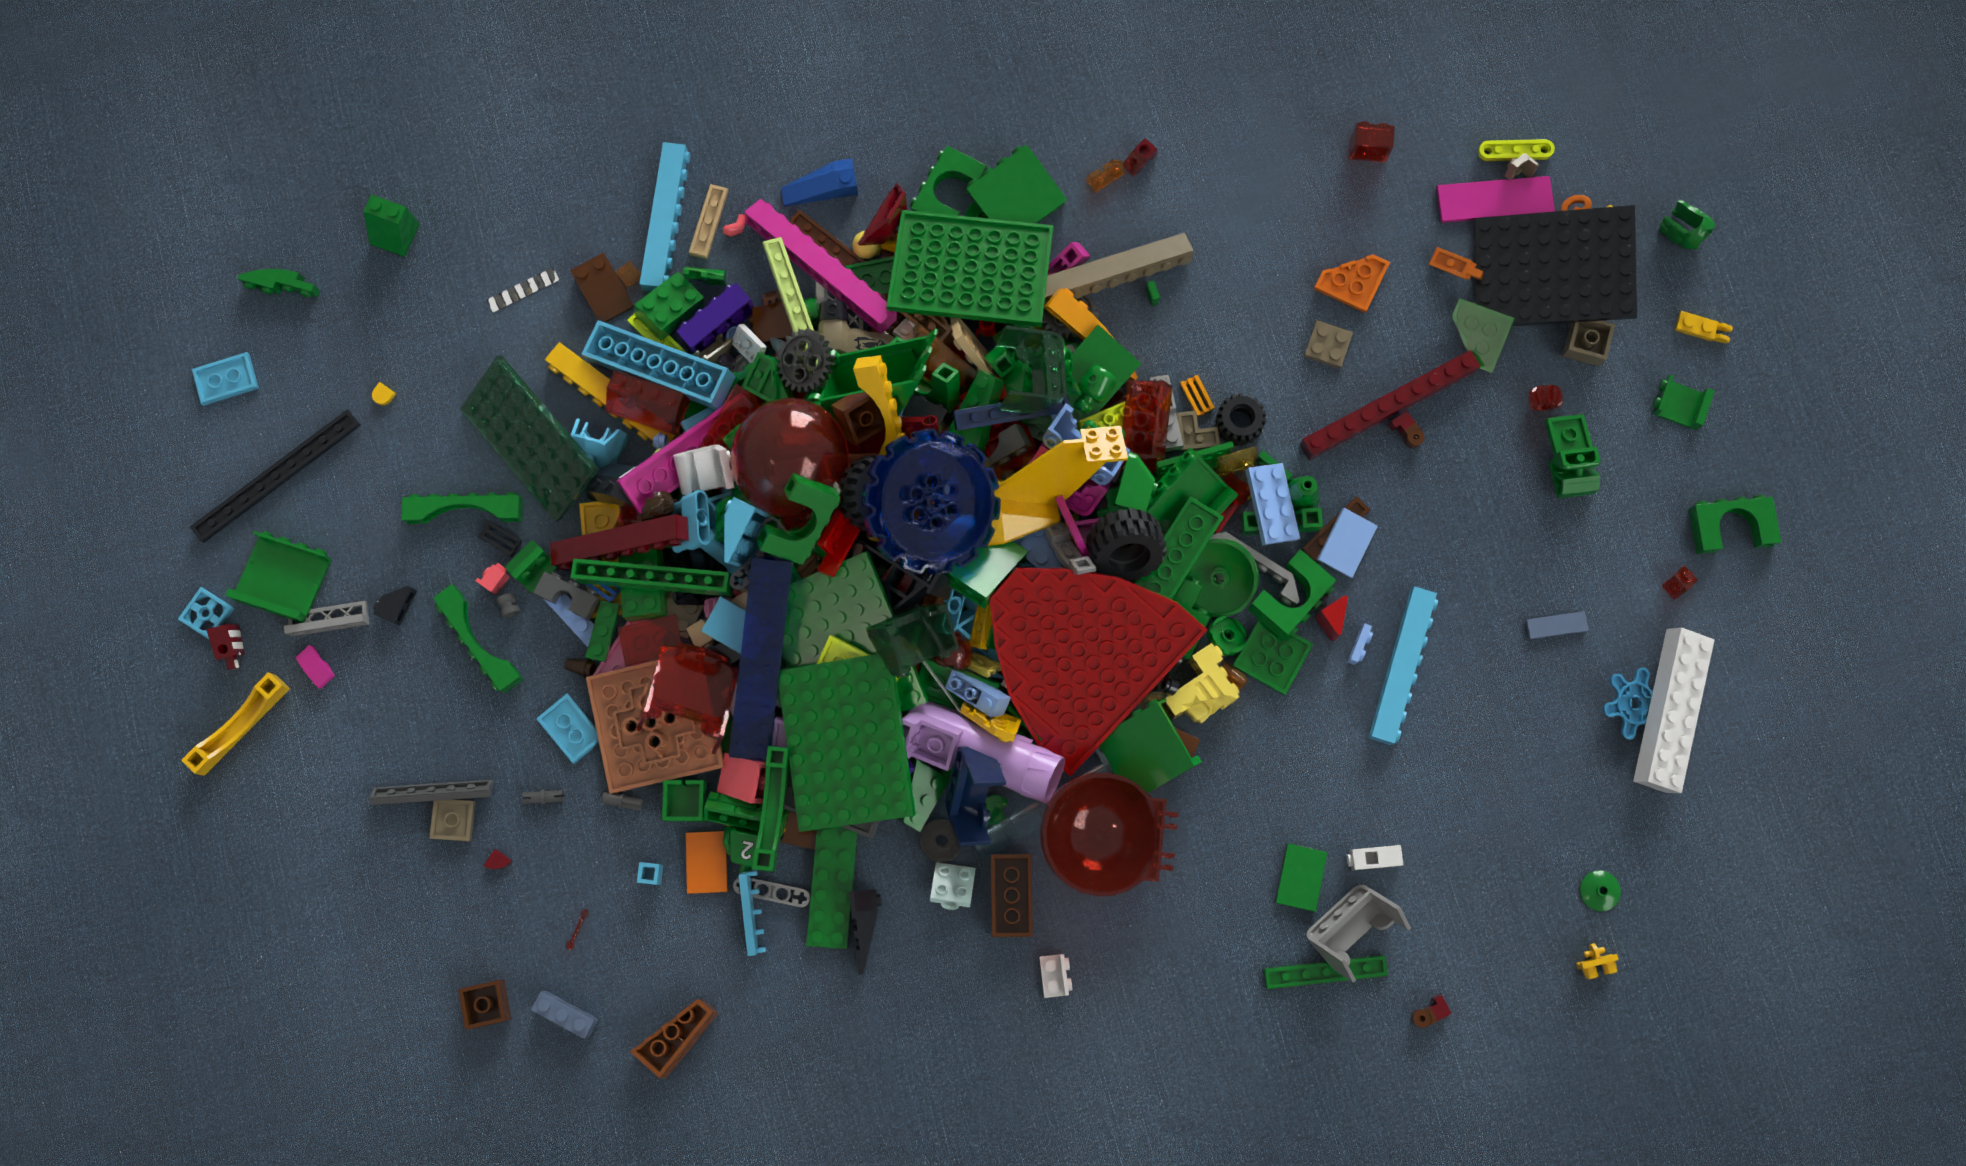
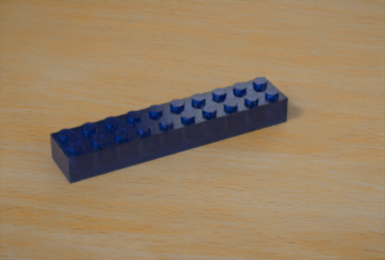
M752 555L729 757L766 761L768 746H771L793 561L784 558Z

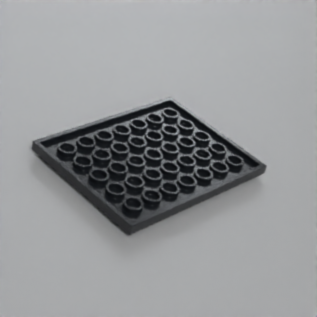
M1635 205L1475 218V264H1477L1475 268L1484 273L1481 280L1476 279L1477 305L1514 317L1515 320L1512 326L1637 319Z

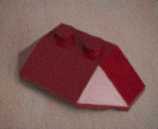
M896 183L888 192L858 241V245L884 244L888 239L892 240L898 232L896 227L900 224L902 210H907L906 193L899 184Z

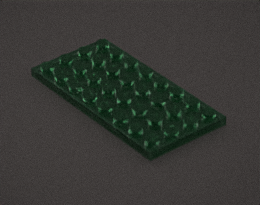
M502 355L496 356L460 409L555 521H559L588 485L590 479L598 472L599 468Z

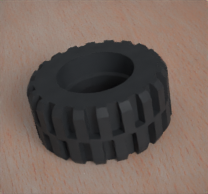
M889 455L864 456L852 462L851 468H846L843 473L845 478H841L839 485H842L839 494L841 496L839 506L844 508L843 515L845 518H850L849 523L857 526L859 530L877 533L892 532L902 528V524H907L910 520L909 515H914L916 511L914 505L918 504L919 499L916 497V492H919L918 486H915L914 483L916 478L910 474L911 469L909 466L903 465L902 460L894 459L893 456ZM876 475H880L885 479L890 491L888 504L880 513H876L871 508L867 499L868 485Z
M1128 508V510L1124 511L1119 509L1115 513L1110 512L1106 514L1104 518L1101 517L1097 520V524H1093L1086 538L1090 560L1096 567L1095 572L1118 576L1127 581L1140 580L1141 577H1147L1152 571H1156L1159 564H1162L1167 550L1158 520L1150 513L1140 509L1135 511L1134 508ZM1135 543L1126 548H1118L1125 544Z

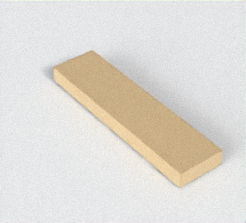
M710 184L690 246L689 255L708 260L728 196V188Z

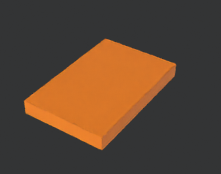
M724 831L686 833L687 894L728 892L727 852L723 845Z

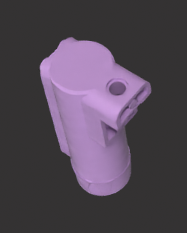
M932 701L909 709L907 715L902 718L908 758L912 756L949 771L954 765L957 748L963 746L970 747L997 759L998 763L1001 764L1002 773L1006 780V785L1001 786L1045 804L1050 801L1059 784L1065 765V758L1041 746L1033 745V740L1016 734L1014 742L1000 741L998 737L993 736L963 714L961 715L958 710Z

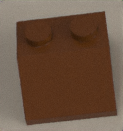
M866 392L847 395L832 404L844 439L854 445L860 444L885 429L884 418L879 407Z

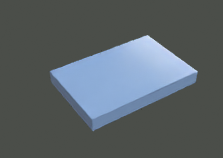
M1342 508L1317 561L1349 578H1353L1378 526L1350 510Z

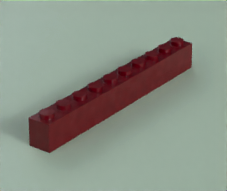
M1469 350L1303 438L1300 446L1310 461L1474 374L1479 369L1480 364L1472 351Z

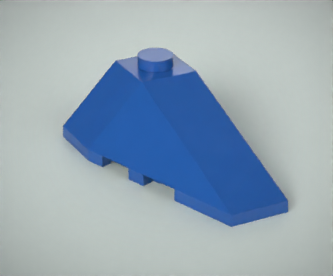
M852 158L833 161L782 187L784 207L858 195Z

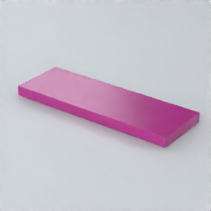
M1550 176L1437 185L1436 187L1441 223L1473 221L1475 218L1555 212Z

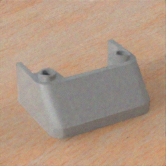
M1358 885L1310 927L1306 935L1309 942L1335 971L1354 983L1356 979L1348 966L1350 964V957L1346 951L1372 926L1378 930H1385L1396 923L1407 931L1411 927L1400 906L1366 885Z

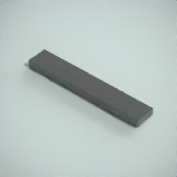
M493 780L374 787L369 802L370 805L490 797L494 783Z

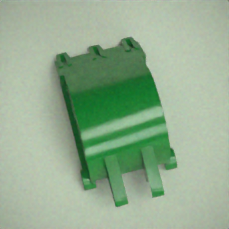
M935 328L927 336L839 354L836 350L830 351L829 353L835 355L834 358L836 362H833L835 365L829 368L833 373H828L829 380L824 382V386L818 385L817 391L806 392L804 397L806 407L799 410L798 422L804 426H825L829 432L845 440L832 404L847 395L865 392L858 387L853 370L857 358L880 355L883 363L887 366L886 376L892 384V397L896 399V411L899 416L926 371L927 366H925V363L931 354L932 347L930 346L937 335L938 329ZM802 414H809L811 419L804 418Z

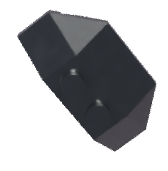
M617 463L608 464L596 472L590 479L586 489L587 498L593 501L634 508L617 483V480L633 470L635 466Z

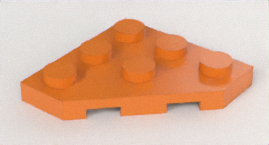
M1372 254L1357 261L1354 260L1341 264L1339 267L1323 270L1314 290L1366 313L1390 262Z

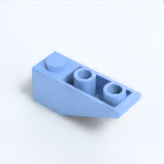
M952 670L945 686L946 689L989 717L1004 715L1011 699L1010 696L999 689L956 670Z

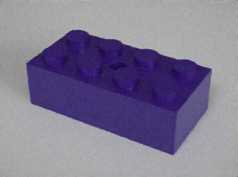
M737 283L727 286L719 297L712 298L708 306L703 310H698L692 319L688 322H683L679 326L677 333L682 343L692 354L697 350L701 353L716 341V337L720 333L723 334V339L731 327H737L750 314H753L752 308L754 306L749 296Z

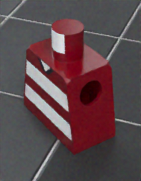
M226 624L206 629L215 659L225 660L227 670L239 668L237 657L245 654L240 625Z

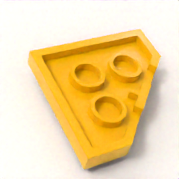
M966 701L963 702L960 713L965 717L971 719L1003 742H1014L1022 720L1006 713L1001 716L989 717Z

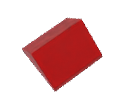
M1345 595L1321 610L1315 617L1332 641H1335L1342 634L1348 596Z

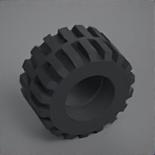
M1239 393L1238 396L1233 394L1230 398L1227 397L1219 407L1215 420V425L1218 427V432H1221L1220 437L1222 439L1227 438V443L1232 441L1236 446L1239 443H1242V446H1244L1248 442H1254L1255 438L1257 439L1260 436L1266 423V410H1263L1264 406L1262 403H1257L1259 399L1255 397L1253 400L1251 398L1252 395L1247 394V396H1244V393ZM1236 411L1245 412L1251 419V425L1246 428L1235 426L1230 420V414Z

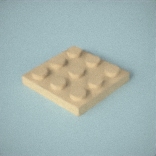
M950 317V327L953 331L951 334L955 339L953 341L955 346L959 350L963 349L970 364L974 363L977 366V372L983 370L995 376L994 369L984 358L989 353L961 318Z

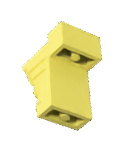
M1211 643L1190 658L1188 662L1198 676L1178 689L1173 696L1169 695L1165 698L1167 701L1162 704V707L1171 720L1185 713L1194 723L1202 724L1210 715L1215 714L1220 708L1222 710L1240 697L1237 686L1234 683L1230 684L1226 678L1228 674L1222 666H1218L1223 660L1221 657L1223 653L1217 645L1214 647Z

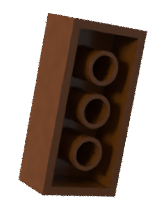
M991 854L992 937H1033L1032 854Z

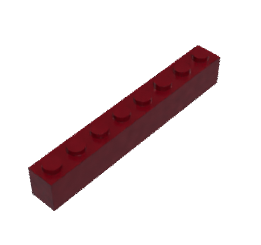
M673 514L551 542V566L559 567V570H570L573 558L602 561L603 559L616 560L617 556L629 557L633 556L635 552L648 553L649 549L662 550L667 545L680 546L681 542L689 541L688 519L685 516Z

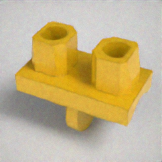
M1592 943L1589 944V951L1584 952L1585 958L1592 957V959L1577 962L1576 966L1577 969H1582L1586 979L1599 977L1596 969L1598 965H1602L1604 975L1616 973L1615 961L1619 960L1618 955L1608 954L1600 957V954L1605 953V948H1597L1596 944Z

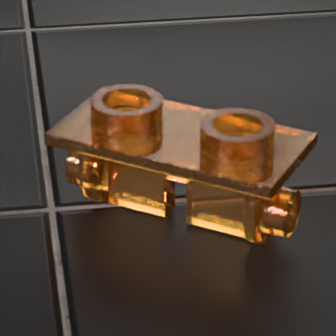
M1112 159L1102 166L1103 172L1097 169L1087 175L1088 177L1085 180L1088 185L1091 184L1093 193L1125 174L1122 160Z

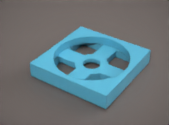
M200 587L178 620L209 639L207 630L200 629L204 622L211 621L215 624L213 627L221 626L235 608L208 590ZM203 598H211L206 605L201 606L197 603ZM218 603L223 608V613L220 617L216 616L213 611ZM191 610L197 612V618L194 623L191 621ZM204 610L209 611V615L207 617H203L202 612Z

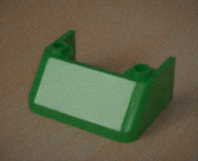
M1129 452L1127 455L1128 460L1124 463L1117 487H1120L1115 505L1127 509L1134 508L1135 511L1140 509L1147 512L1151 494L1155 495L1158 483H1155L1154 476L1136 453Z

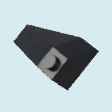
M877 890L850 892L852 919L855 921L854 938L857 942L856 955L859 975L865 973L878 915V906H882L881 894H877Z

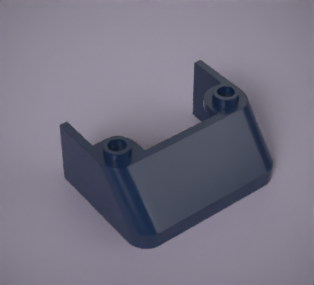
M967 746L957 748L946 795V811L959 846L990 845L991 839L986 829L987 822L990 821V811L986 809L985 801L989 786L1006 785V780L1002 773V766L998 763L997 759Z

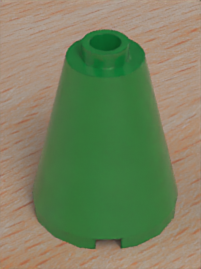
M1295 477L1287 482L1294 511L1317 507L1320 501V492L1317 482L1313 477Z

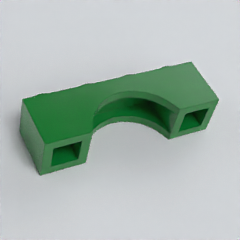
M1321 507L1303 508L1294 511L1299 533L1319 532L1322 529ZM1255 511L1243 512L1240 516L1242 536L1260 535Z

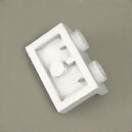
M745 324L738 325L732 339V345L751 364L758 352L765 353L767 346Z
M1064 954L1039 957L1044 998L1068 996L1069 991H1072L1071 978L1067 979L1066 970H1070L1069 958H1065Z

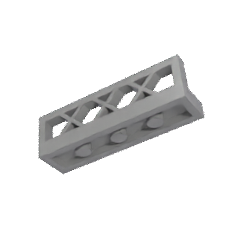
M367 601L310 609L308 614L310 616L306 618L305 623L294 624V620L288 619L289 625L284 626V633L293 637L369 625ZM362 606L363 614L351 615L355 607ZM336 610H341L345 613L343 617L331 618ZM317 613H322L326 616L323 620L312 621Z

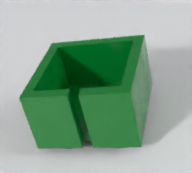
M663 780L662 821L706 822L703 818L704 806L707 801V782L704 780H686V782L682 780Z

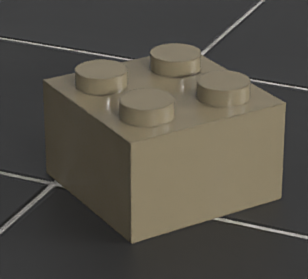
M1605 321L1570 323L1562 357L1600 367L1607 360L1615 324Z

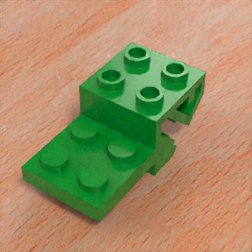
M1584 414L1547 418L1544 422L1554 458L1548 464L1558 499L1595 494L1599 490L1600 474L1592 467L1600 465V456L1597 447L1592 445Z

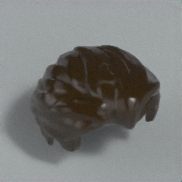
M667 491L654 492L652 498L647 497L641 510V521L672 515L674 512L672 496Z

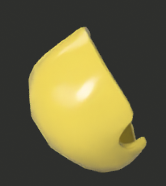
M862 231L854 237L852 248L858 257L870 260L874 256L880 255L881 245H858V241L865 232Z

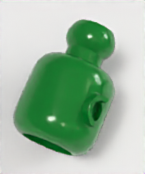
M1099 365L1091 366L1086 374L1082 376L1083 379L1078 385L1082 396L1075 401L1074 406L1085 414L1091 412L1094 402H1104L1116 385V377Z

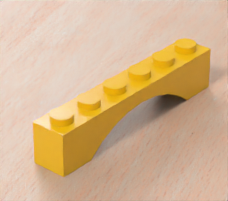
M881 355L857 358L853 370L858 387L875 401L885 422L886 436L879 455L893 456L894 459L902 460L903 465H908L909 450L906 447L907 438L906 434L902 433V420L897 415V402L892 397V384L886 376L887 366L883 363Z
M268 672L253 687L240 709L215 733L197 744L181 761L194 774L205 776L290 688L277 675Z

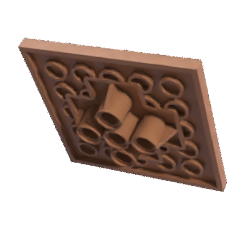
M701 650L586 677L609 794L660 783L663 780H673L724 768V757ZM648 697L652 701V704L649 708H647L645 705V700ZM671 712L675 715L672 723L668 720V715ZM651 717H654L656 720L654 727H651L649 724ZM633 721L637 725V728L634 732L630 729V725ZM656 736L660 740V743L657 747H655L653 744V739Z

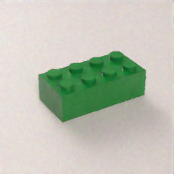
M649 549L648 553L635 552L633 556L629 557L618 556L619 563L664 566L663 549ZM621 587L622 616L628 622L668 617L666 591Z

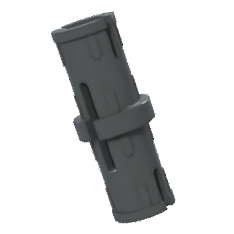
M541 789L539 792H523L522 797L531 798L522 799L524 805L534 803L546 805L550 802H564L565 797L556 796L565 795L563 789L553 791Z

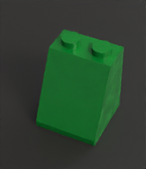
M371 194L363 211L369 244L405 257L420 225L407 207Z

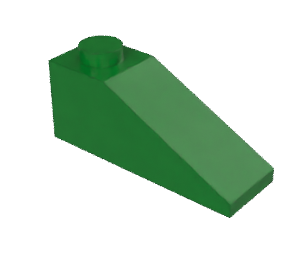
M1017 360L1015 362L1016 367L1002 378L1010 401L1032 397L1031 389L1034 383L1031 377L1033 374L1032 369L1028 364L1025 365L1022 361ZM1028 419L1019 420L1024 425L1028 423Z

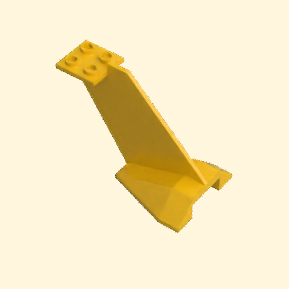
M1121 426L1080 429L1081 439L1063 440L1006 480L989 478L988 482L973 481L975 496L978 498L981 512V530L984 546L1006 544L1060 523L1058 504L1056 502L1057 497L1062 495L1064 500H1067L1106 462L1128 460Z

